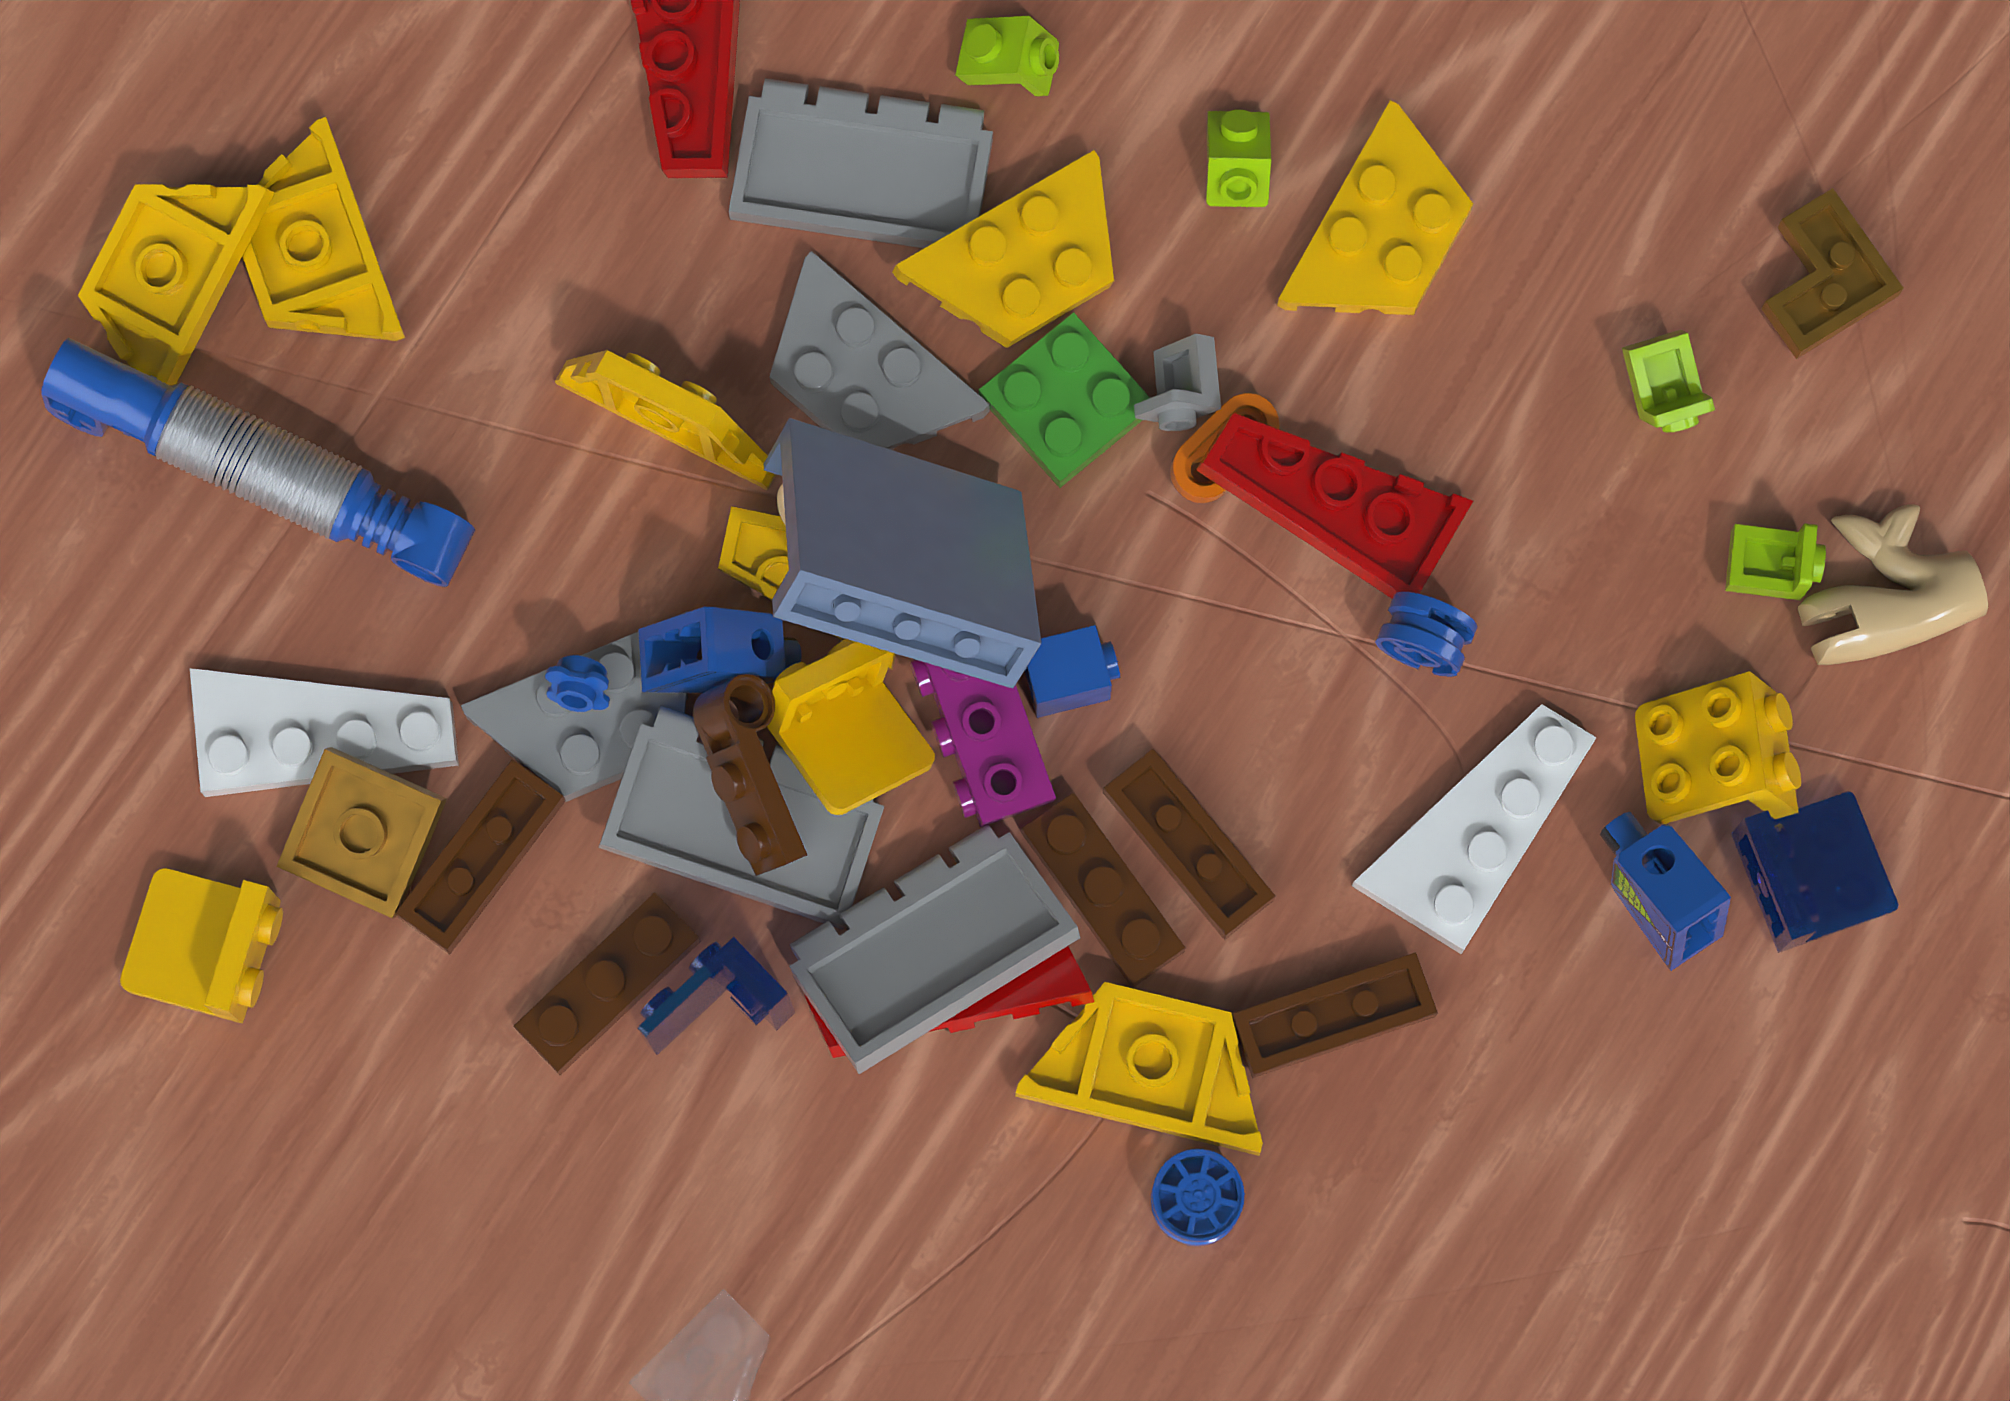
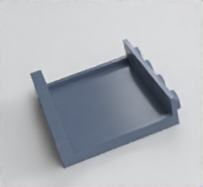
M789 418L763 464L765 471L781 475L783 479L789 571L772 599L773 617L1013 689L1041 645L1022 492Z

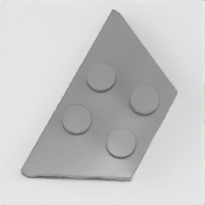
M811 251L805 257L770 373V382L821 428L893 450L902 444H917L937 436V431L970 418L972 422L983 419L990 412V404L817 255Z
M639 631L580 655L598 661L607 670L609 685L608 689L604 690V694L610 698V703L606 709L575 712L553 702L546 695L551 682L546 680V670L467 702L461 705L462 710L468 721L474 726H478L504 748L505 752L523 767H527L542 781L562 794L566 802L622 779L640 724L653 727L660 705L685 714L686 700L688 699V693L642 692Z

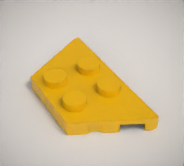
M1391 100L1389 101L1278 299V307L1290 311H1297L1298 306L1335 307V312L1361 313L1364 310L1375 309L1383 314H1415L1470 215L1473 202L1399 104Z
M326 117L318 119L309 127L311 134L287 157L281 154L264 171L263 178L257 184L271 190L275 194L242 257L264 320L269 328L392 341L404 339L405 336L330 125Z
M1095 150L1091 151L896 264L892 273L898 281L906 286L911 282L942 302L940 307L959 319L973 321L979 326L983 334L1006 348L1012 346L1107 290L1114 282L1099 156Z
M164 184L134 185L78 294V297L92 318L99 321L106 330L107 340L120 359L127 361L130 367L149 376L152 375L157 380L170 386L177 383L272 200L274 192L261 185H247V187H215L213 185L187 184L184 187H168Z
M605 350L566 360L555 380L557 385L768 490L776 475L764 470L763 464L768 455L721 407L715 405L716 397L703 387L689 381H683L680 387L660 377L661 371L656 365L633 353H627L626 357L622 358Z
M1104 982L1093 995L1094 1003L1085 1004L1084 1009L1074 1021L1066 1026L1051 1044L1050 1049L1027 1075L1025 1074L1017 1085L1015 1097L1257 1156L1261 1153L1263 1142L1255 1119L1245 1067L1241 1061L1238 1048L1239 1042L1232 1013Z

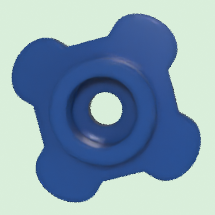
M570 655L562 657L558 660L557 666L549 667L546 670L545 678L551 682L546 695L550 700L570 711L586 712L591 709H606L610 703V698L604 694V690H607L609 685L607 670L598 661L585 656Z

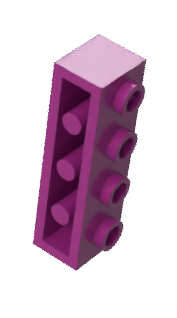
M913 659L910 661L921 696L933 694L941 718L931 721L940 751L943 757L954 754L959 766L962 779L952 783L965 818L976 814L979 826L983 827L987 824L989 825L1049 804L1056 799L1016 685L1012 689Z

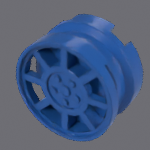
M1413 592L1395 593L1388 609L1392 614L1391 621L1381 626L1375 641L1378 648L1388 656L1419 670L1420 665L1434 667L1432 671L1434 675L1457 676L1465 660L1461 650L1463 645L1471 644L1478 627L1477 623L1463 611L1438 599Z
M1190 1149L1180 1152L1165 1162L1157 1173L1151 1193L1152 1214L1159 1228L1169 1238L1171 1237L1187 1246L1213 1244L1224 1238L1237 1223L1244 1205L1245 1193L1243 1182L1234 1165L1216 1152L1205 1149Z

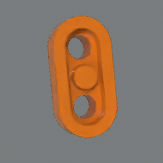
M1252 393L1233 396L1178 449L1171 463L1170 474L1172 483L1180 495L1192 502L1208 503L1219 499L1227 492V490L1212 480L1200 482L1194 479L1191 474V466L1202 461L1223 424L1233 413L1279 429L1280 423L1277 411L1267 399Z

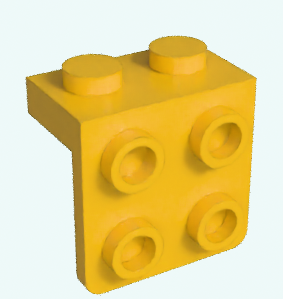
M845 639L834 646L826 657L810 665H806L804 662L796 663L778 675L773 683L774 688L772 691L775 699V713L772 721L767 726L827 811L834 815H843L929 771L935 760V753L883 683L894 653L849 639Z
M1750 671L1644 703L1636 710L1635 723L1647 814L1655 822L1666 824L1746 800L1752 802L1774 819L1799 813L1795 789L1801 786V773L1795 757L1790 752L1787 730H1791L1793 726L1790 706L1783 694L1777 693Z
M167 868L159 869L151 879L121 973V986L127 992L243 1024L247 1008L254 1007L262 988L264 972L260 967L267 945L272 946L281 927L283 909L279 907L281 900L268 886L243 880L241 888Z

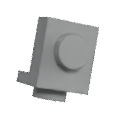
M1193 334L1153 351L1157 396L1134 405L1136 419L1158 422L1159 428L1164 431H1182L1195 427L1197 425V418L1221 409L1214 337Z

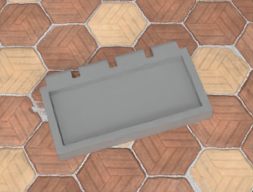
M765 78L761 97L749 96L728 211L730 220L926 248L981 216L993 143V131L982 130L985 110L941 104L938 123L928 122L930 102L881 95L877 114L867 113L869 93L822 86L819 88L816 105L807 104L808 84Z
M660 705L653 727L640 724L598 848L821 923L829 921L833 927L843 930L845 925L839 914L853 905L884 805L875 803L872 799L843 815L831 814L824 807L783 748L776 745L769 764L807 852V856L755 876L750 862L742 855L738 847L737 831L726 804L714 790L711 779L712 771L706 759L708 754L704 745L696 742L699 733L693 716ZM759 739L761 745L763 746L764 740Z
M988 824L949 847V851L957 863L953 867L949 868L942 857L937 854L896 879L894 883L902 896L899 900L894 902L883 887L840 913L839 916L848 930L840 936L832 924L827 921L789 944L798 960L789 966L793 977L858 1074H861L1080 939L1078 926L1010 832L998 838Z

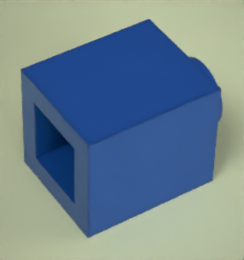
M1096 625L1041 638L1040 647L1024 670L1036 718L1109 701L1112 689L1111 680L1120 678L1113 644L1111 641L1100 643Z

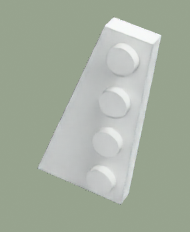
M190 668L200 792L205 797L310 784L324 749L330 747L391 774L459 765L453 704L450 698Z
M1541 704L1353 882L1352 887L1462 954L1596 737Z

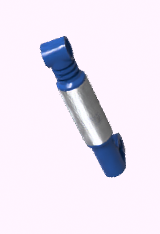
M69 337L63 342L56 353L44 379L41 395L45 408L64 423L98 437L104 435L108 426L113 427L127 436H132L144 442L148 453L156 456L157 459H162L163 462H168L169 465L173 464L174 467H179L180 470H185L186 473L191 472L192 476L197 475V478H203V481H208L209 484L214 482L216 487L221 486L222 490L228 489L229 493L235 492L237 497H243L244 500H249L250 503L255 502L256 506L261 505L262 509L266 508L267 511H272L273 514L278 513L279 517L284 516L286 520L290 519V522H296V525L301 524L302 528L307 527L309 531L313 530L314 533H319L320 536L324 535L326 539L329 538L335 542L350 539L356 542L358 537L362 536L364 537L362 546L370 549L373 543L378 544L376 552L381 555H385L388 549L393 551L390 559L395 565L431 584L441 587L449 585L475 532V528L469 522L437 505L420 501L412 509L409 507L411 499L402 496L399 502L394 500L396 492L390 489L384 495L380 494L382 486L375 483L372 473L363 469L361 465L351 464L350 460L345 461L344 457L339 458V455H334L333 452L328 453L327 449L322 450L321 446L316 447V444H310V441H305L304 438L299 439L297 435L293 436L291 432L287 433V430H281V427L276 428L274 424L270 425V422H264L262 418L257 419L255 415L250 416L249 412L243 413L242 409H235L234 405L229 406L228 402L224 403L223 400H218L217 397H212L211 394L206 395L205 391L200 392V389H194V386H188L182 382L170 386L157 380L152 375L149 376Z

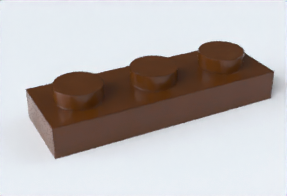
M1151 749L1103 787V794L1224 940L1275 900L1276 895L1154 749Z
M512 759L395 913L397 917L450 955L566 802L564 796Z
M1074 792L1021 828V834L1132 988L1185 952L1186 947Z
M654 892L513 1027L561 1075L701 941Z
M1415 952L1232 1013V1017L1251 1076L1255 1078L1434 1018L1438 1012Z

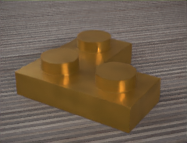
M1832 188L1781 219L1777 228L1810 274L1766 300L1761 310L1794 357L1798 359L1897 298L1904 287Z

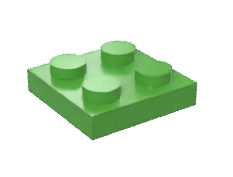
M1074 312L978 390L979 395L990 404V411L1059 488L1143 421L1135 418L1134 405L1150 398Z

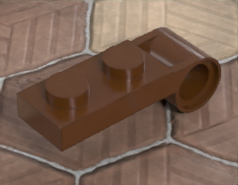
M744 674L703 692L694 704L693 719L708 754L706 759L712 771L711 779L714 790L726 804L737 831V844L742 855L750 862L755 876L803 858L807 856V852L756 733L767 727L774 717L775 699L769 686L759 677ZM729 700L736 706L739 720L733 715Z

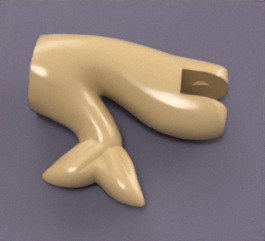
M1918 505L1900 506L1889 512L1880 523L1853 514L1832 518V523L1859 553L1870 559L1880 573L1894 583L1910 590L1843 585L1822 590L1805 598L1797 608L1802 626L1815 625L1852 613L1857 627L1855 630L1835 635L1813 645L1811 651L1817 665L1841 664L1892 653L1922 643L1985 616L1988 610L1987 593L1980 570L1973 557L1967 551L1938 555H1919L1909 550L1907 545L1920 512Z

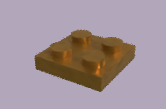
M333 747L326 748L323 751L276 867L393 919L397 917L395 913L408 896L448 798Z

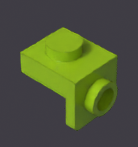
M1030 16L967 19L955 76L967 85L1021 84L1036 97L1048 96L1053 74L1056 72L1059 64V41Z
M1240 109L1208 111L1206 202L1209 206L1265 207L1268 205L1271 171L1269 112H1249Z
M1677 330L1622 347L1639 419L1656 428L1661 427L1663 432H1677L1697 425L1699 423V415L1715 410L1713 398L1702 392L1688 332Z
M1804 523L1801 529L1796 532L1735 524L1730 535L1725 591L1801 601L1812 586V582H1821L1824 572L1826 546L1816 544L1818 525Z

